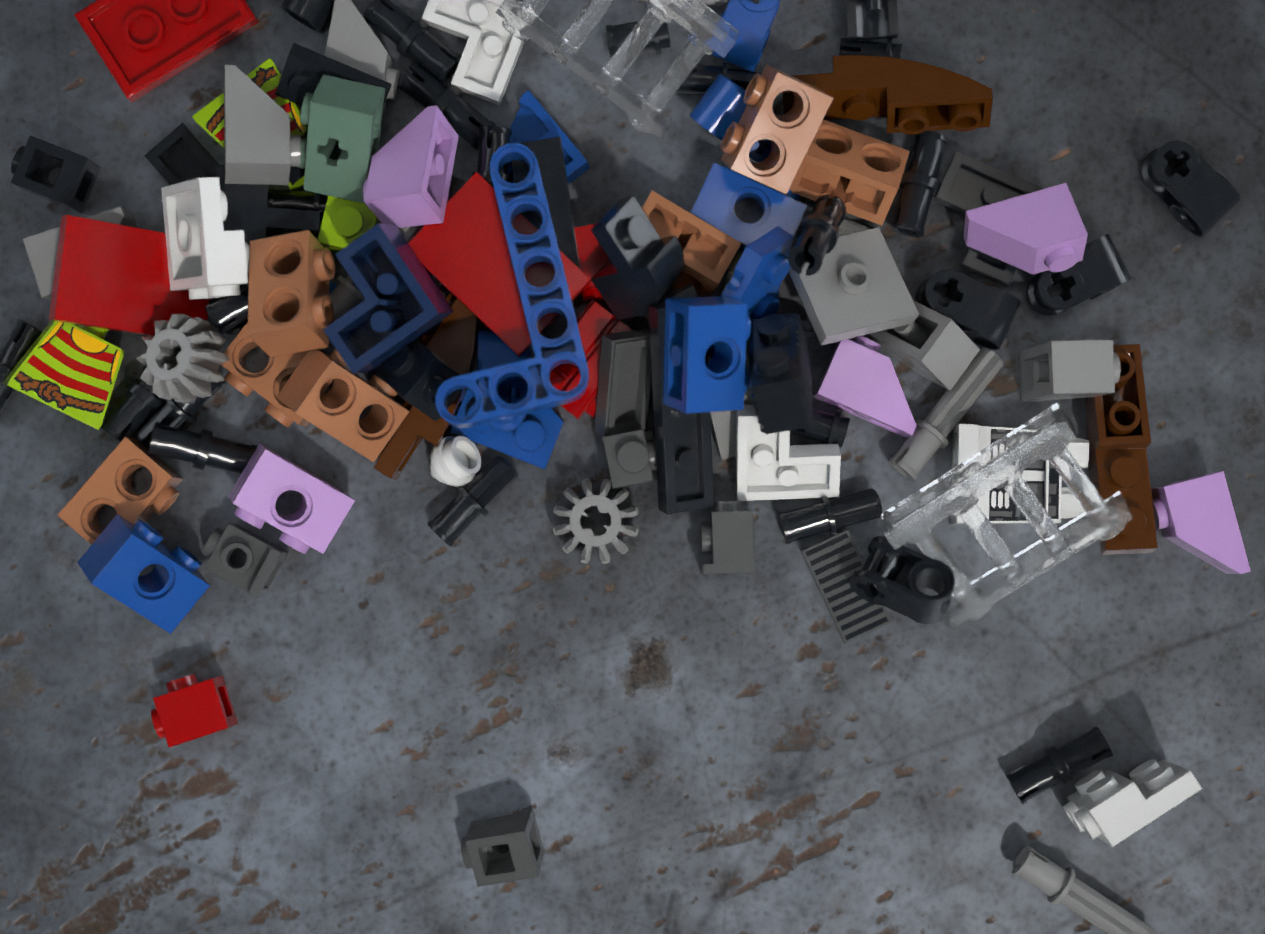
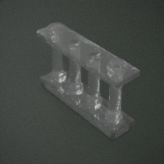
M504 0L495 12L504 19L502 25L510 34L525 42L528 39L532 40L627 113L625 116L626 120L636 130L645 135H650L652 132L660 139L666 134L672 118L662 111L705 54L711 55L715 51L724 58L737 42L740 33L737 28L701 0H647L645 3L648 8L604 67L580 49V47L615 0H589L564 35L539 17L550 0H524L523 3H520L518 0ZM674 19L689 31L687 34L689 42L647 97L644 98L621 79L664 22L670 23Z
M1058 402L881 514L883 535L895 550L907 542L909 544H916L924 555L942 561L953 571L955 585L947 613V620L953 628L964 621L972 622L983 617L990 610L992 604L1098 540L1105 541L1115 537L1124 529L1126 523L1133 519L1122 493L1118 491L1103 500L1067 449L1069 441L1076 436L1068 416ZM1040 459L1049 460L1085 510L1084 513L1059 528L1022 477L1024 469ZM995 487L1006 490L1040 538V540L1013 555L977 505L979 497ZM950 515L954 517L960 516L996 565V567L969 582L933 533L934 525Z

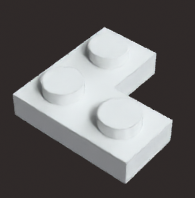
M429 0L422 20L431 27L468 40L451 85L464 93L500 106L534 19L535 7L517 0Z
M753 404L744 405V410H736L737 501L822 498L823 496L828 498L839 497L841 465L839 444L790 446V431L765 434L760 431L756 408L753 407Z

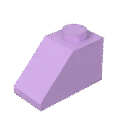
M438 106L425 108L372 156L368 179L363 184V201L382 224H395L397 228L444 222L459 135Z
M1063 183L966 211L963 238L966 245L1030 274H1037L1047 270L1061 272L1082 261L1088 234L1067 183Z
M863 336L854 337L851 340L838 341L813 398L904 438L912 436L917 425L891 359L879 353L881 345Z
M1224 471L1207 473L1151 488L1155 527L1157 530H1162L1164 538L1226 574L1251 572Z

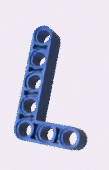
M508 143L495 151L490 161V174L535 357L446 380L438 388L435 396L436 408L444 420L457 428H470L569 404L580 399L586 392L589 384L588 366L538 162L534 153L527 146L519 143ZM510 161H521L529 167L530 171L524 181L509 183L500 176L502 167ZM524 211L534 212L542 219L540 229L532 235L519 234L512 227L514 218ZM536 262L547 263L555 271L554 279L544 287L532 286L525 279L526 270ZM548 313L560 314L568 323L566 332L557 339H547L537 330L539 320ZM561 364L574 366L581 375L579 384L570 391H560L551 385V372ZM508 377H520L528 384L527 396L517 404L503 402L498 394L500 384ZM458 389L470 390L476 397L474 410L464 417L453 416L447 409L449 396Z

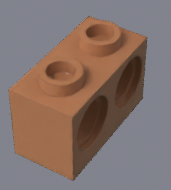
M766 64L762 74L756 73L747 86L743 99L747 106L739 123L732 122L725 132L721 143V151L724 152L721 160L731 170L787 194L833 98L821 89ZM783 91H792L794 94L792 108L783 115H774L772 105L776 96ZM762 139H769L771 141V151L768 157L761 162H750L749 152L753 144Z
M823 119L789 190L814 201L821 196L829 195L827 206L831 205L834 196L844 202L846 213L882 226L899 189L910 151Z
M651 191L642 210L660 238L676 235L684 255L683 272L671 288L682 289L687 285H693L698 297H710L721 281L741 243L663 196Z
M309 230L250 241L247 336L269 357L329 347V338L323 329L335 320L333 304L329 298V280L334 278L335 264L330 250L324 248Z
M247 322L224 352L230 359L220 364L229 371L224 377L225 381L247 397H249L253 390L269 402L264 410L287 428L293 422L307 428L310 422L295 414L277 397L307 354V351L269 357V363L265 369L257 373H251L247 367L246 359L249 352L253 348L258 347V345L247 336ZM334 379L327 381L322 386L320 395L327 393L332 388Z
M334 348L330 356L319 349L308 351L277 395L295 414L372 462H375L409 413L406 408L394 400L398 393L386 381L375 374L372 375L369 381L358 374H353L336 348ZM334 379L332 388L327 393L320 395L322 386L327 381ZM372 405L370 413L365 418L359 420L361 412L367 406Z
M125 437L57 516L92 545L103 532L99 526L98 517L106 506H112L118 515L133 525L138 519L147 522L154 513L158 516L162 515L176 501L180 493L175 488L181 483L183 478L156 454H147L148 448L138 439ZM145 466L151 472L152 485L146 493L139 495L132 487V476L136 470Z

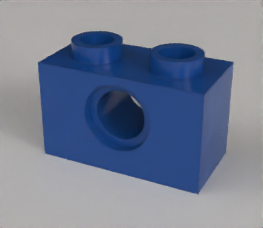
M713 163L690 213L740 242L741 245L738 250L744 252L747 245L777 226L794 236L807 205L799 202L800 195L793 193L791 190L784 194L731 170L726 164L723 167ZM743 200H752L760 206L762 218L755 223H744L737 218L734 211L735 205Z
M724 296L666 299L663 404L686 414L744 410V393H746L749 386V373L745 365L746 341L751 333V321L747 313V303ZM713 344V357L705 364V353L709 346Z
M117 514L77 563L92 585L171 634L210 587L209 583L198 571L202 563L180 545H177L172 551L160 543L164 539L163 536L145 521L138 519L133 525ZM156 564L150 573L139 576L145 567Z

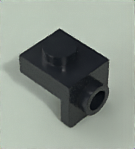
M418 338L382 362L375 371L404 400L434 421L439 420L441 417L436 408L435 401L438 388L446 380L460 376L458 372L445 364ZM463 389L452 392L447 400V409Z

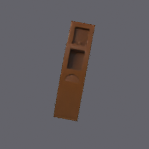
M841 55L833 56V73L791 75L821 89L833 98L823 118L824 120L850 118L860 121L871 117L886 116L887 133L902 132L909 135L920 134L924 131L952 129L966 132L976 128L990 127L993 102L992 89L969 77L941 67L892 57ZM790 90L783 91V111L785 114L792 108L794 103V94Z
M450 292L446 300L454 312L442 320L434 335L426 332L420 341L445 364L460 375L474 372L477 330H480L481 321ZM463 389L449 406L448 411L451 415L457 416L467 389ZM406 400L403 407L409 413L378 456V461L373 467L396 481L423 438L438 446L441 440L449 435L452 425L442 417L434 421Z
M1140 344L1113 345V352L1118 354L1121 366L1120 378L1118 383L1115 384V393L1086 398L1087 440H1089L1088 469L1092 510H1097L1101 555L1153 553L1158 549L1147 456V447L1151 444L1141 347Z

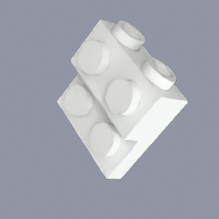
M219 177L196 178L162 187L170 291L188 290L189 300L240 295L239 285L248 284L250 247L245 242L244 230L224 231L223 222L227 217L228 205L225 193L220 190Z
M1151 759L1137 766L1129 773L1131 780L1110 770L1104 774L1101 770L1087 774L1076 782L1074 786L1077 791L1067 797L1069 803L1065 804L1063 809L1080 833L1085 831L1091 840L1097 837L1114 847L1200 791L1202 787L1190 770L1165 760L1157 763L1156 759Z

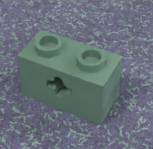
M323 75L314 94L306 93L302 104L300 122L301 124L308 125L307 137H303L300 144V167H298L305 169L303 190L365 203L363 201V184L368 179L372 156L379 151L385 88Z

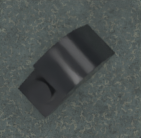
M216 164V177H219L220 190L225 193L228 205L227 217L223 222L224 231L244 230L245 242L249 247L252 240L309 230L318 240L320 211L267 207L268 185L225 184V165Z
M634 196L619 199L591 229L609 257L608 261L591 280L617 320L638 317L648 313V306L656 305L683 272L684 255L676 235L660 238Z

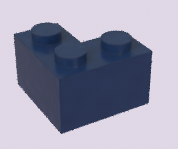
M378 223L335 254L365 300L327 326L323 331L353 374L371 371L454 312L395 224Z

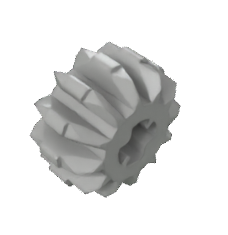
M172 314L169 321H154L155 336L141 337L148 347L145 354L136 358L142 365L147 366L140 379L145 381L146 384L153 386L152 393H155L158 397L167 400L174 399L175 402L183 404L194 403L196 397L212 396L211 381L217 383L225 381L218 370L220 364L230 360L225 353L219 352L226 339L220 333L213 331V325L210 322L198 317L192 318L184 314Z
M583 479L582 488L586 497L580 500L571 488H567L563 493L575 506L570 510L556 505L553 513L558 516L570 518V524L558 525L553 528L554 535H564L571 531L574 534V537L563 546V551L568 554L580 542L585 544L580 557V561L585 564L589 563L593 547H599L601 562L603 564L609 563L610 554L606 545L612 542L618 552L625 554L628 551V547L617 538L619 532L633 537L638 535L636 527L622 525V518H631L639 514L638 508L629 507L619 511L617 506L627 499L629 492L626 489H622L612 500L607 498L612 484L610 479H603L599 495H593L590 479ZM591 507H598L601 514L609 513L611 517L610 527L603 525L607 531L600 536H595L592 529H583L582 516L588 518L589 515L585 511Z

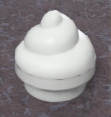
M447 436L441 440L438 446H434L431 450L430 474L441 483L453 487L464 486L471 482L480 470V453L475 444L467 437Z

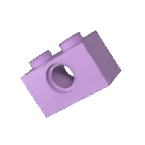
M259 443L228 495L231 502L238 506L234 512L237 517L259 529L263 527L265 522L283 531L279 538L282 542L303 554H306L310 547L324 554L355 502L348 493ZM289 490L300 492L302 502L296 512L290 515H282L276 512V500L283 492Z

